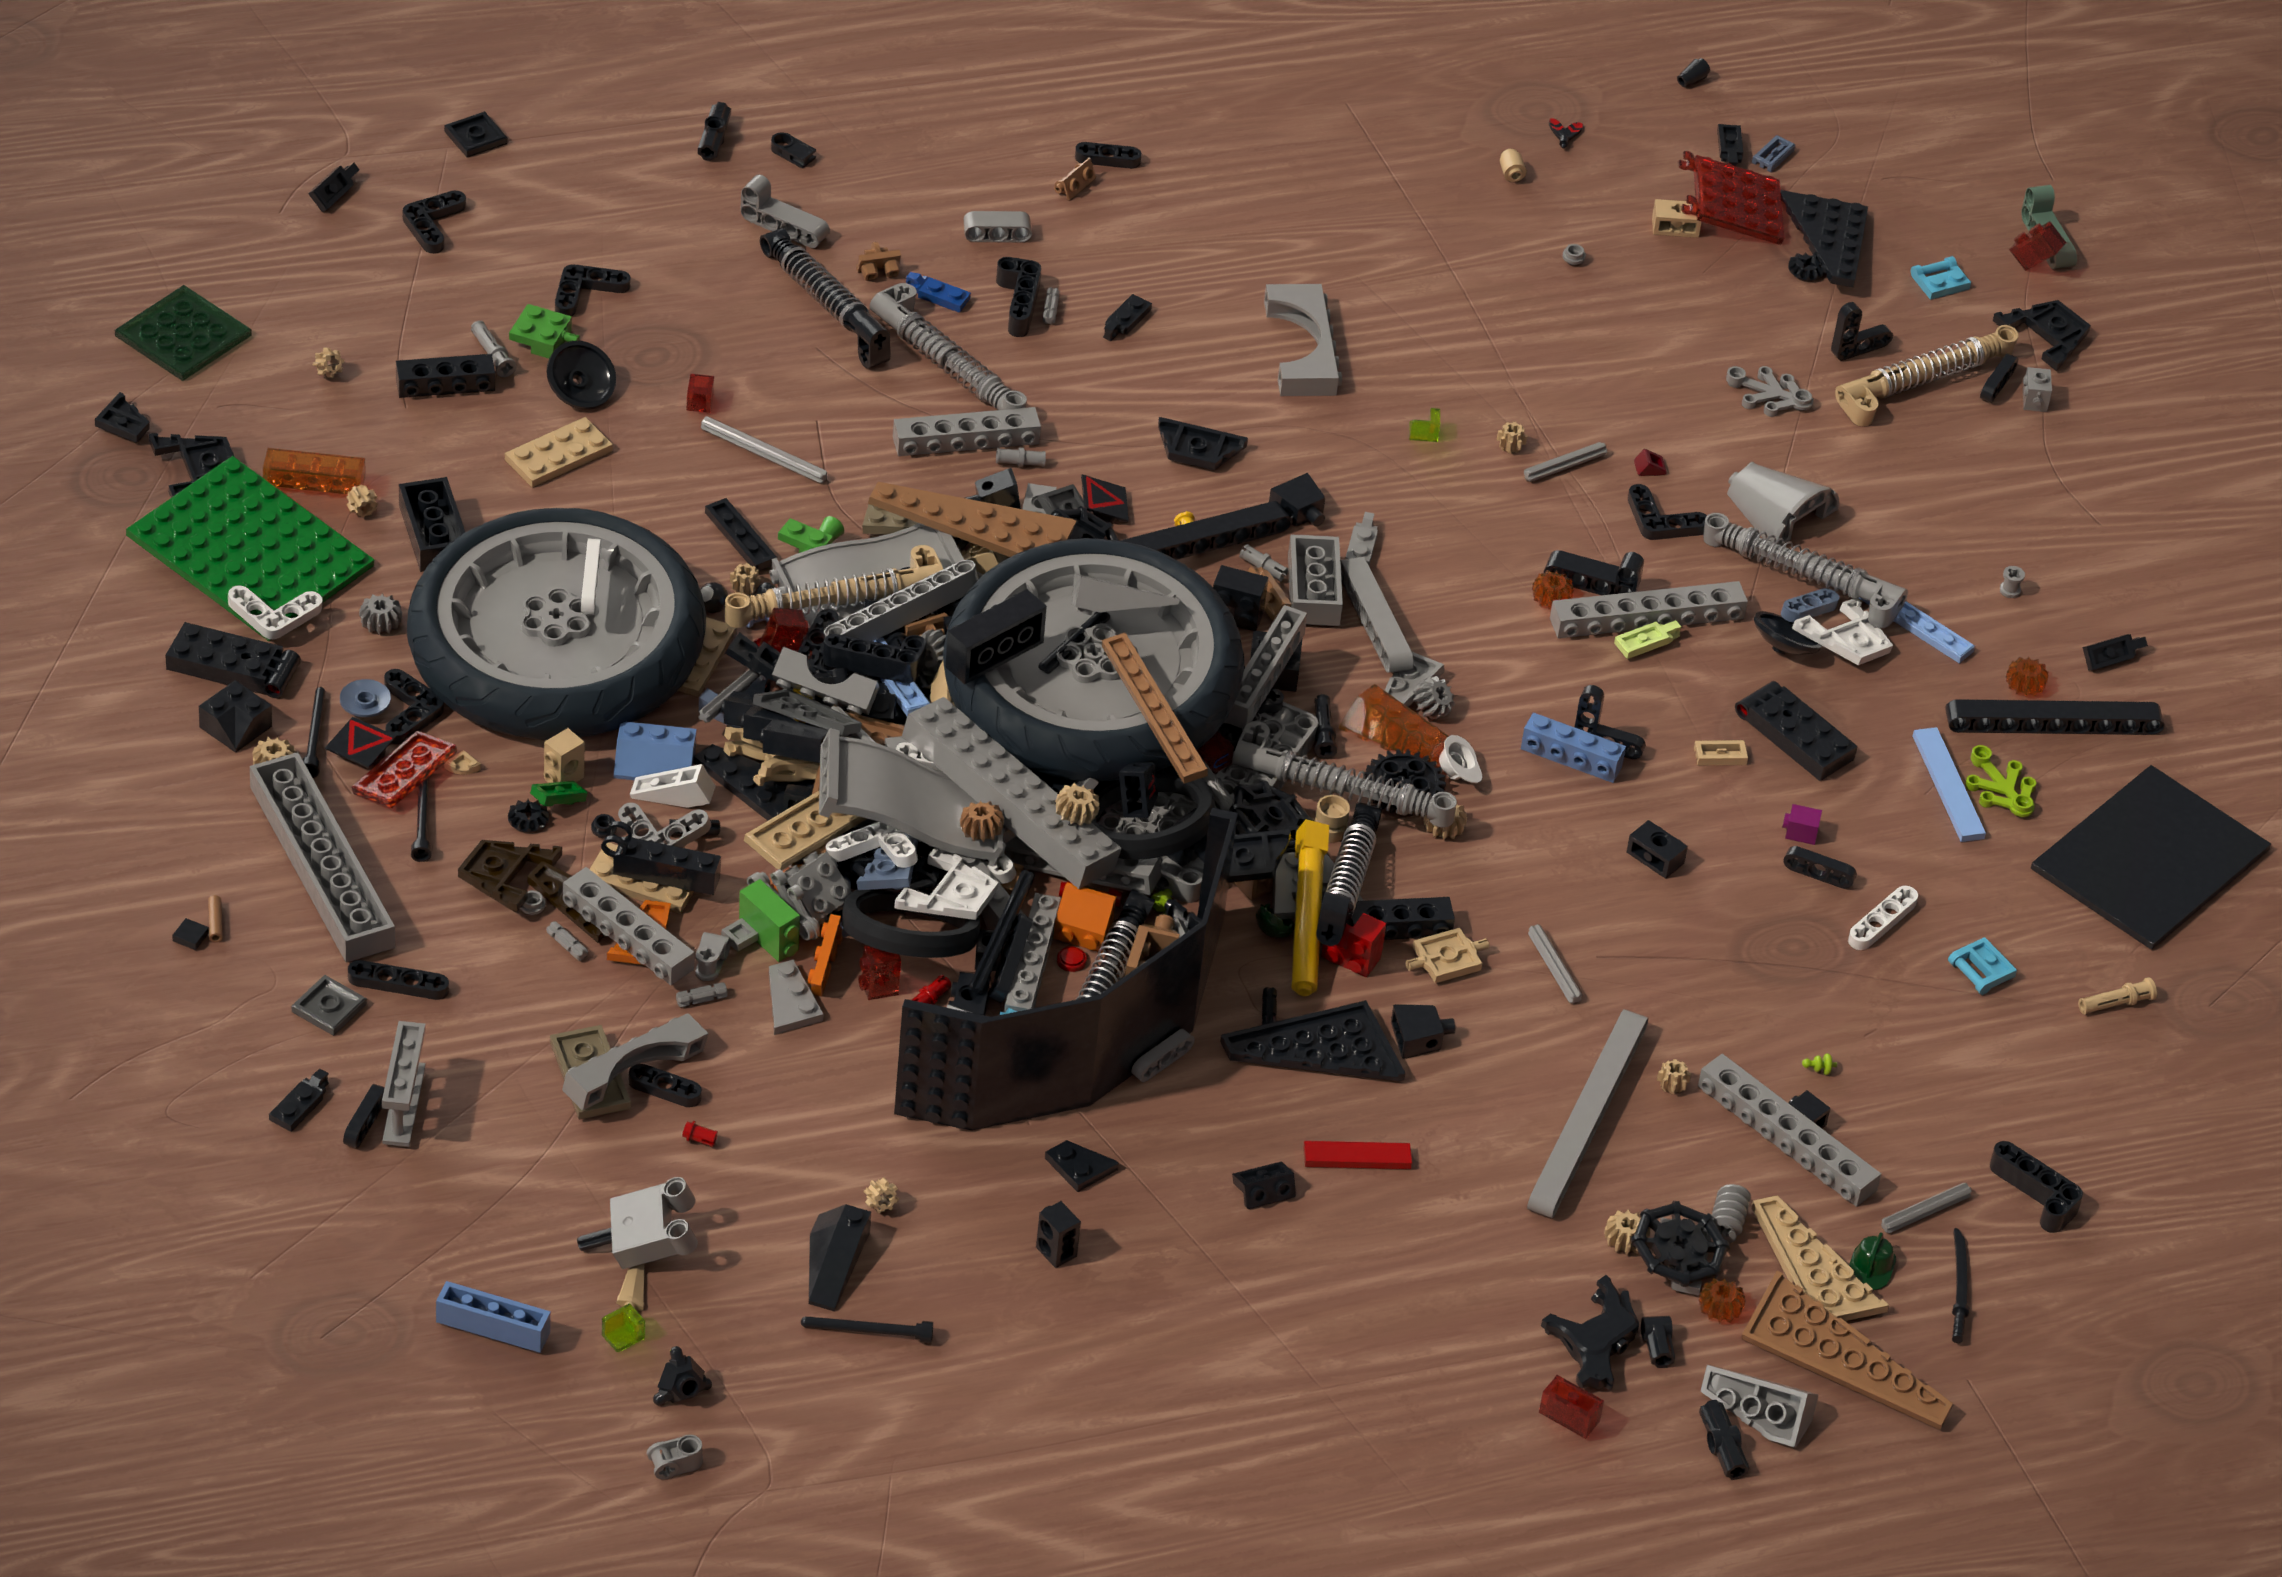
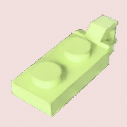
M1676 620L1664 625L1656 621L1616 636L1614 644L1629 659L1671 643L1674 639L1680 637L1681 626Z

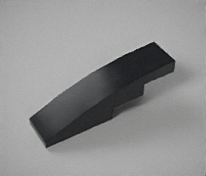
M739 632L725 654L747 668L775 681L772 673L781 653L766 642L759 646ZM809 665V670L811 674L821 673L817 669Z

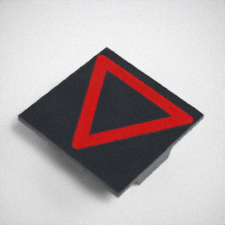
M1081 475L1084 507L1088 511L1094 512L1095 516L1107 523L1115 519L1124 522L1129 521L1126 487Z
M352 717L325 749L366 768H370L372 764L376 766L382 760L387 747L396 738V735Z

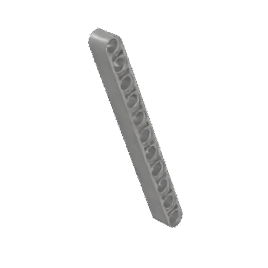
M1626 1009L1622 1010L1531 1193L1527 1210L1552 1219L1554 1218L1645 1033L1648 1017Z

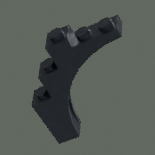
M760 675L745 691H733L723 700L721 712L724 714V724L741 726L743 728V738L763 743V753L820 763L821 744L828 730L795 721L783 714L753 704L754 694L770 692V679Z

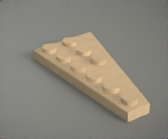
M1778 1195L1753 1200L1751 1208L1782 1269L1792 1284L1795 1286L1799 1285L1803 1288L1804 1293L1813 1300L1820 1301L1826 1310L1838 1319L1842 1318L1844 1321L1888 1312L1889 1305L1883 1299L1879 1300L1872 1293L1873 1289L1867 1283L1863 1284L1854 1275V1270L1827 1244L1823 1245L1816 1238L1817 1234L1811 1228L1807 1229L1798 1220L1799 1216Z

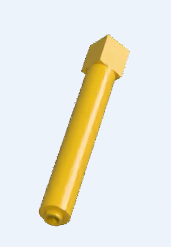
M1307 819L1296 831L1295 858H1298L1291 988L1301 996L1311 995L1317 991L1320 941L1316 936L1322 906L1324 856L1328 852L1329 825Z

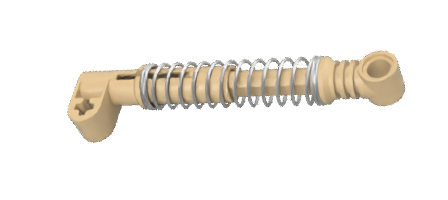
M2001 325L1996 329L1995 333L1980 338L1976 336L1970 337L1965 342L1961 340L1958 344L1952 343L1950 347L1946 345L1943 349L1937 348L1935 352L1929 351L1928 355L1923 353L1920 357L1914 356L1913 360L1908 358L1905 362L1899 361L1898 365L1893 363L1891 367L1885 366L1883 369H1876L1869 376L1837 386L1835 390L1837 402L1853 423L1863 427L1869 426L1873 422L1878 408L1876 397L1886 398L1894 395V393L1898 394L1901 391H1907L1909 388L1913 389L1924 383H1930L1932 380L1936 381L1939 378H1945L1947 375L1951 376L1962 370L1965 371L1969 368L1980 366L1987 359L1995 356L2004 358L2007 353L2012 355L2018 339V332L2011 326ZM1964 343V347L1960 348L1959 344ZM1952 346H1957V349L1952 350ZM1945 348H1949L1950 352L1945 353ZM1937 351H1942V354L1937 355ZM1930 353H1934L1935 357L1930 358Z
M918 545L911 550L909 569L897 570L896 568H887L886 572L881 570L880 574H875L872 571L871 575L868 576L862 573V577H856L853 574L850 579H847L845 576L843 580L834 578L831 586H829L828 580L825 579L824 587H820L819 583L815 581L814 589H810L809 584L806 582L805 590L802 591L800 586L796 584V592H791L790 587L787 585V593L782 594L779 587L768 589L766 593H762V596L761 594H756V597L755 595H750V598L744 593H732L725 599V622L731 627L741 628L748 625L753 619H763L765 616L766 618L770 617L773 620H778L782 618L783 614L789 618L792 612L796 616H799L801 611L808 615L811 609L818 613L820 607L823 610L825 609L823 604H828L827 610L830 606L834 610L840 605L846 608L848 604L855 607L858 602L865 605V602L863 603L865 599H884L943 570V567L932 547ZM818 605V610L816 611L813 606ZM805 607H809L808 612L804 610ZM794 609H799V613L796 614ZM790 610L789 615H786L785 611Z

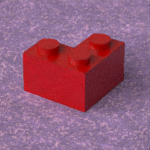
M1363 913L1353 927L1346 924L1342 939L1337 945L1326 946L1323 944L1321 957L1367 978L1381 959L1386 923Z

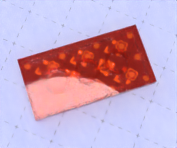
M416 731L351 787L352 792L357 796L392 809L455 755L457 747L455 744Z

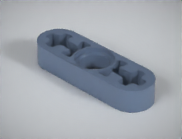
M1823 588L1788 599L1783 604L1781 616L1789 622H1794L1808 615L1815 617L1834 611L1839 601V595L1834 590Z

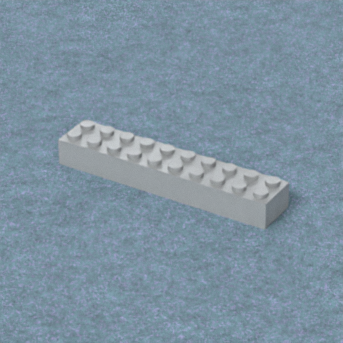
M945 697L908 714L902 738L908 743H912L920 753L922 752L924 757L933 762L938 769L978 803L981 800L982 803L991 801L992 805H999L1004 816V825L1074 886L1080 889L1114 871L1121 847L1093 823H1083L1082 826H1079L1077 823L1070 824L1068 820H1061V815L1056 813L1055 806L1058 794L998 742L989 737L985 731L981 730Z
M299 753L251 765L250 788L345 962L395 948V926Z

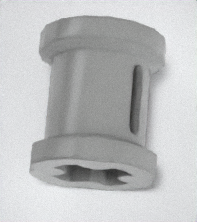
M2008 566L2003 572L2004 582L2000 584V593L2008 598H2016L2021 594L2020 584L2025 578V572L2017 566Z

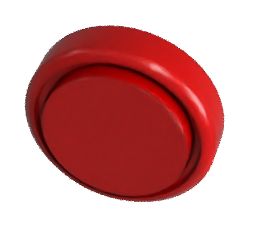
M1065 947L1057 954V964L1065 971L1077 972L1086 966L1087 956L1080 948Z

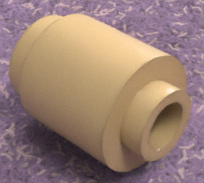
M1507 149L1502 152L1500 165L1505 179L1510 182L1522 180L1527 171L1521 154L1515 149Z

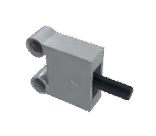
M674 1177L664 1184L610 1198L611 1228L578 1237V1247L581 1251L612 1243V1254L622 1269L676 1254H690L696 1249L698 1240L685 1220L676 1219L672 1221L671 1210H675L678 1213L689 1211L695 1204V1196L683 1178Z

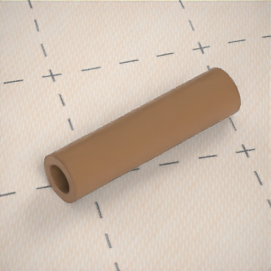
M212 895L208 898L209 939L212 942H220L223 938L221 897Z

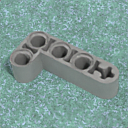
M763 175L754 176L741 191V214L747 221L770 231L784 228L791 240L809 248L817 247L830 233V227L823 219L772 198L771 183Z

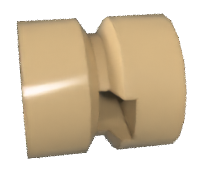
M1326 795L1320 798L1317 803L1315 822L1329 825V843L1341 841L1347 829L1350 805L1346 799L1338 795Z

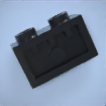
M1282 1161L1232 1174L1233 1184L1243 1192L1244 1205L1247 1209L1296 1197L1294 1172Z

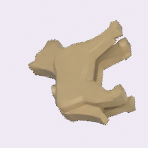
M726 727L724 736L728 740H735L725 742L724 752L729 757L735 756V754H743L764 761L758 774L753 778V781L758 786H763L765 782L770 781L800 782L806 779H816L819 763L763 753V743L743 738V728Z

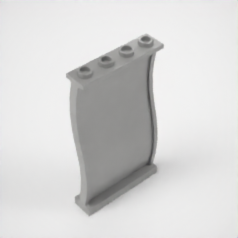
M918 523L909 528L879 537L816 547L779 562L777 558L772 559V570L769 571L772 583L777 584L782 594L787 593V585L790 587L791 592H796V584L800 586L802 591L805 590L806 582L809 584L810 589H814L815 581L819 583L820 587H824V580L826 579L829 586H831L834 578L843 580L845 576L847 579H850L853 574L856 577H862V573L868 576L871 575L872 571L875 574H880L881 570L886 572L887 568L900 570L910 567L911 550L918 545L932 547L943 569L964 559L952 535ZM860 602L855 607L848 604L846 608H843L840 605L834 611L837 612L839 620L863 609L865 605H862ZM823 604V607L827 609L828 604ZM818 605L813 606L816 611L818 610ZM805 607L804 610L808 612L809 607ZM794 609L796 614H798L799 609ZM812 609L808 615L801 611L799 616L792 612L789 617L795 620L796 632L803 639H805L818 614ZM828 619L827 622H824V629H826L827 623L832 620Z
M832 728L828 730L820 749L819 815L829 818L831 813H841L876 820L941 850L967 857L987 859L990 866H994L997 858L1003 856L1006 844L1003 842L1005 825H1003L1001 835L995 836L994 840L985 839L983 842L982 839L973 841L972 837H965L962 827H960L963 808L969 807L970 803L978 804V802L943 772L935 770L887 746L862 739L839 736V730Z

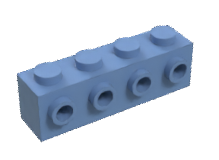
M1536 713L1531 715L1524 727L1521 750L1614 783L1622 768L1626 749L1624 745Z
M448 1281L445 1282L436 1300V1322L539 1353H541L550 1334L551 1311Z

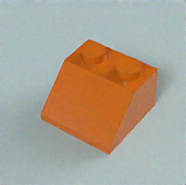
M1067 882L1055 919L1053 939L1099 952L1102 942L1105 941V936L1108 934L1109 927L1114 920L1116 896L1085 887L1078 889L1072 883Z

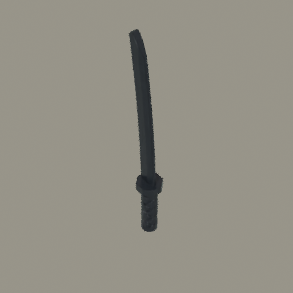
M1954 1228L1956 1303L1952 1309V1314L1955 1316L1952 1341L1954 1343H1961L1963 1341L1965 1317L1968 1316L1970 1309L1967 1305V1256L1965 1238L1958 1228Z

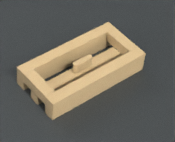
M1744 740L1695 741L1694 751H1696L1697 765H1747L1748 756Z

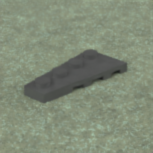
M787 689L754 694V705L827 730L830 728L839 730V736L848 737L849 734L859 733L861 730V722L792 690Z

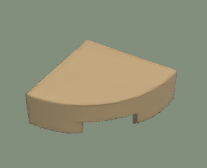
M463 750L445 761L444 768L455 774L466 775L480 771L481 764Z

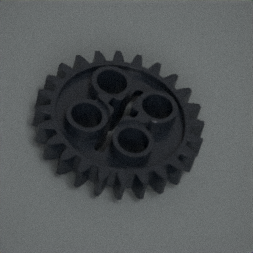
M1399 749L1396 750L1394 755L1388 750L1386 757L1378 754V759H1372L1371 765H1367L1365 779L1371 773L1374 774L1375 782L1380 776H1383L1384 784L1392 778L1394 787L1400 781H1402L1403 786L1405 783H1410L1419 790V793L1425 791L1426 795L1429 792L1431 797L1438 792H1445L1446 776L1442 774L1441 767L1436 768L1437 762H1428V755L1420 758V752L1411 755L1409 749H1407L1405 754H1402ZM1373 799L1374 804L1379 802ZM1381 802L1382 809L1388 806V803ZM1391 804L1390 813H1393L1397 808Z

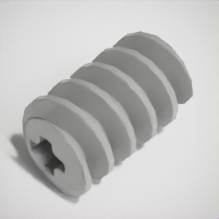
M1735 1184L1725 1185L1718 1190L1712 1211L1714 1223L1723 1238L1729 1243L1735 1241L1736 1237L1742 1233L1751 1199V1194L1746 1188Z

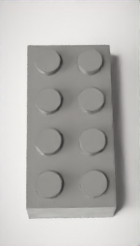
M1291 534L1288 550L1291 607L1307 613L1306 624L1340 626L1343 603L1339 537Z

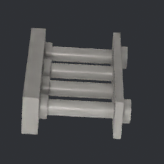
M398 1022L382 1098V1108L389 1109L382 1144L410 1146L426 1063L419 1062L426 1031L425 1023Z

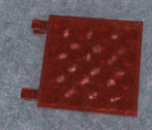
M1689 151L1683 152V159L1688 161L1679 160L1678 166L1682 170L1693 171L1695 197L1692 195L1686 196V203L1691 205L1682 204V213L1695 215L1698 221L1778 245L1782 244L1785 238L1779 179L1762 175L1752 170L1742 169L1729 163H1722L1709 157L1696 155L1694 158L1693 153Z

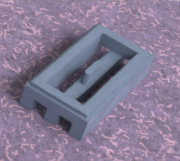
M1776 135L1753 156L1752 163L1755 165L1760 163L1759 167H1768L1767 171L1772 172L1794 152L1795 144ZM1772 150L1771 154L1764 158Z

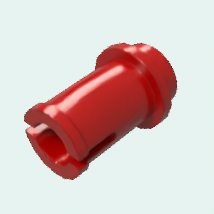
M687 1121L682 1137H685L688 1142L694 1140L713 1148L718 1131L697 1125L696 1121L692 1123Z

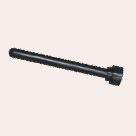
M318 687L315 690L307 754L302 759L312 778L319 775L321 765L317 758V750L325 699V689L323 687Z
M421 768L419 770L421 773L419 777L421 779H419L417 839L411 845V857L417 862L428 861L432 856V846L427 840L429 773L426 772L427 768Z
M807 1316L801 1319V1325L806 1328L915 1337V1340H920V1343L932 1344L934 1322L922 1321V1323H916V1326Z

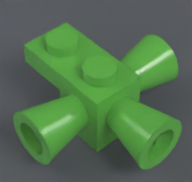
M832 516L824 518L819 530L790 518L778 532V540L799 548V553L816 547L832 544L834 540L844 534L845 530L843 524Z

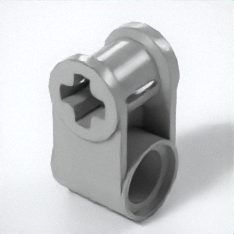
M709 932L703 933L700 945L696 951V959L698 961L696 976L699 979L711 981L718 977L722 965L729 954L730 937Z
M691 1434L665 1442H657L651 1445L646 1453L648 1459L653 1461L656 1478L662 1480L686 1472L696 1471L703 1463L702 1441L699 1437Z

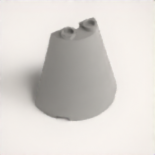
M1750 462L1739 473L1734 472L1728 481L1730 487L1727 495L1752 526L1759 530V534L1766 532L1768 537L1774 535L1776 540L1783 538L1785 543L1791 540L1793 526L1796 521L1815 509V515L1824 519L1838 510L1839 507L1838 494L1831 488L1758 465L1754 462ZM1762 534L1761 537L1766 540L1765 534ZM1771 537L1768 541L1774 543V538ZM1782 540L1778 541L1777 544L1782 546Z

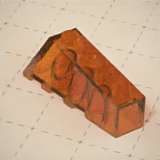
M1376 684L1358 695L1339 725L1340 730L1344 732L1351 730L1357 733L1358 738L1367 741L1371 739L1380 743V748L1387 751L1399 749L1402 754H1405L1407 749H1409L1411 755L1420 752V758L1428 755V762L1436 761L1437 764L1439 763V756L1444 749V742L1449 737Z

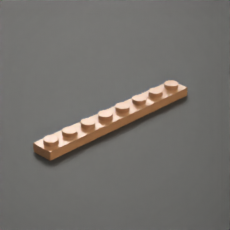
M1122 633L1102 640V648L1182 782L1185 784L1208 776L1207 767L1127 634Z

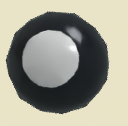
M711 582L706 583L700 588L707 612L716 613L725 608V599L728 593L723 585Z

